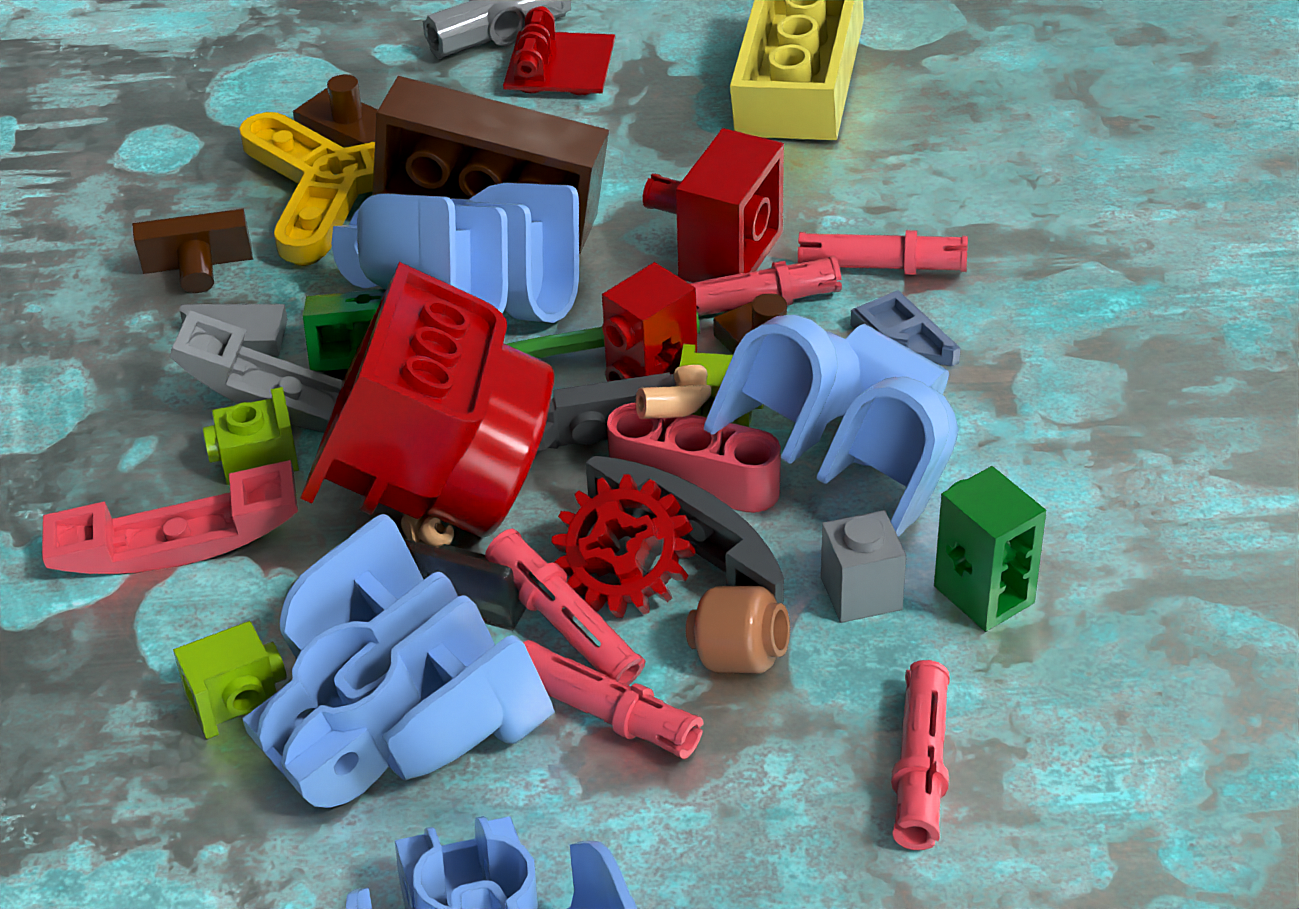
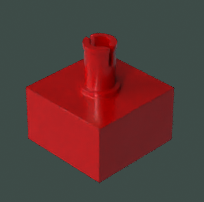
M722 128L682 181L662 177L656 173L651 174V178H648L644 187L643 205L648 209H657L677 215L678 277L684 281L694 283L757 271L783 233L784 143Z

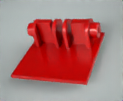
M543 6L532 8L526 14L525 27L522 31L518 32L503 83V90H521L525 93H538L541 91L570 92L574 95L603 94L616 39L615 34L555 32V19L550 10Z

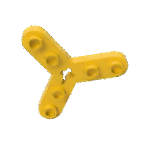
M264 112L250 116L241 123L239 128L244 152L298 183L275 226L274 237L277 252L282 259L296 265L314 264L330 251L332 247L333 226L343 225L358 194L373 191L375 142L343 148L285 115L276 112Z

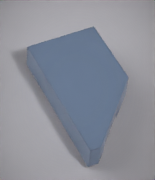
M899 290L851 309L850 325L854 329L859 325L866 324L936 364L947 366L959 364L961 348Z

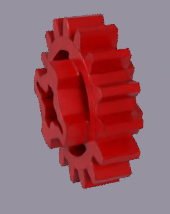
M623 474L619 489L613 490L604 478L597 479L598 495L590 498L579 490L574 494L577 503L581 506L578 512L574 514L569 511H561L558 515L569 529L565 534L552 536L551 543L559 551L566 553V555L559 557L553 563H557L566 572L567 576H571L567 584L579 596L586 593L585 602L595 612H598L608 601L609 610L616 618L624 617L627 603H634L643 615L650 613L649 597L657 594L661 599L669 602L672 599V595L666 586L668 581L672 578L677 581L686 582L689 576L678 561L679 558L695 556V549L690 541L680 538L693 530L692 525L686 515L675 516L680 510L681 505L672 493L660 499L661 489L651 479L643 485L640 491H638L637 484L630 474ZM625 508L641 509L656 518L651 519L649 515L635 518L627 514ZM594 525V527H593V529H592L590 535L587 536L588 533H589V531H590V529H591L592 526ZM629 536L631 539L626 542L628 552L617 556L616 553L620 550L619 540ZM659 555H661L660 558H659V560H658V562H657V564H656V565L654 566V568L649 572V570H650V568H651V566H652L654 560L656 559V557L659 556ZM596 573L600 577L611 573L620 579L621 585H610L600 582L590 574Z

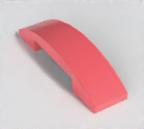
M291 460L229 473V493L112 519L105 501L43 515L42 560L46 568L66 572L125 574L183 566L237 549L266 535L298 512L294 469Z

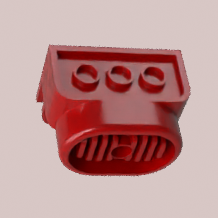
M399 262L343 379L300 499L312 504L323 480L326 479L363 495L359 510L369 515H372L378 503H381L415 519L421 518L426 513L476 536L488 537L500 527L513 506L538 451L547 422L555 374L553 368L548 363L503 343L507 330V320L493 305Z

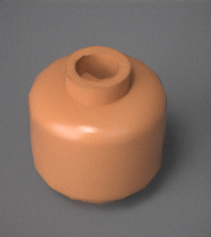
M716 586L703 594L697 609L689 612L686 621V639L691 649H697L699 659L708 670L716 673H764L773 666L777 657L785 655L790 640L788 611L785 605L777 603L774 595L764 587Z

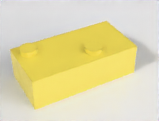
M754 0L730 83L734 131L763 138L837 140L864 21L863 0Z

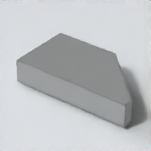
M181 304L180 314L182 323L188 311L192 310L246 329L243 347L269 356H279L288 320L285 304Z

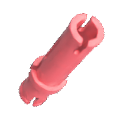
M906 230L905 236L812 234L799 232L798 264L835 256L840 268L904 269V275H916V270H955L967 272L968 236H917V230Z
M835 256L786 265L785 260L773 262L772 267L769 269L689 283L696 288L698 316L731 311L752 302L757 296L762 294L780 295L786 300L787 305H792L793 299L817 294L835 293L842 290L841 282H837L842 279L840 267Z
M513 528L503 531L493 539L485 552V558L495 565L519 590L518 598L528 610H538L598 672L627 685H630L640 675L645 667V659L641 655L636 654L603 618L567 584V574L557 563H547L522 539L521 534ZM530 571L555 596V600L529 576ZM574 616L601 643L600 647L573 621Z
M532 640L523 642L548 696L604 720V722L613 725V730L616 734L626 739L638 737L647 740L681 759H686L696 749L703 732L700 729L704 725L701 717L675 708L655 698L652 689L644 685L635 683L629 686L625 683H620L603 673L554 653Z
M932 660L914 662L910 665V670L907 669L905 672L906 693L902 721L900 760L893 767L891 777L892 789L897 794L896 817L892 831L893 839L902 847L911 850H926L935 846V840L939 841L940 799L945 796L949 786L948 769L943 764V751L946 731L947 690L950 683V675L944 665Z

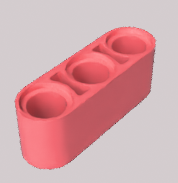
M636 403L624 404L614 409L608 416L609 458L636 462L678 476L714 495L734 510L753 513L761 512L773 507L779 500L781 446L778 439L771 433L729 423L712 435L703 429L706 417L692 414L686 417L640 419L636 411Z

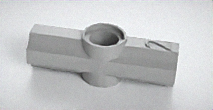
M469 0V2L427 15V19L423 20L424 36L429 43L431 52L438 59L492 40L497 45L508 46L516 42L518 32L522 31L525 27V17L529 10L543 6L550 10L554 19L566 16V12L571 11V0Z

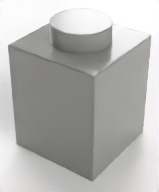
M882 510L822 523L821 580L840 623L903 610L906 553L886 511Z

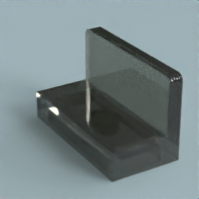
M404 539L423 579L435 572H442L449 578L458 596H468L476 604L485 624L510 631L515 629L526 607L518 598L519 590L514 586V576L511 568L489 562L485 555L447 544L438 546L427 545L422 539L419 542ZM530 571L529 576L539 585V580Z

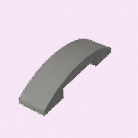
M192 310L188 311L170 353V357L201 383L237 404L271 399V389L283 387L290 424L324 433L342 385V380L243 347L246 329Z

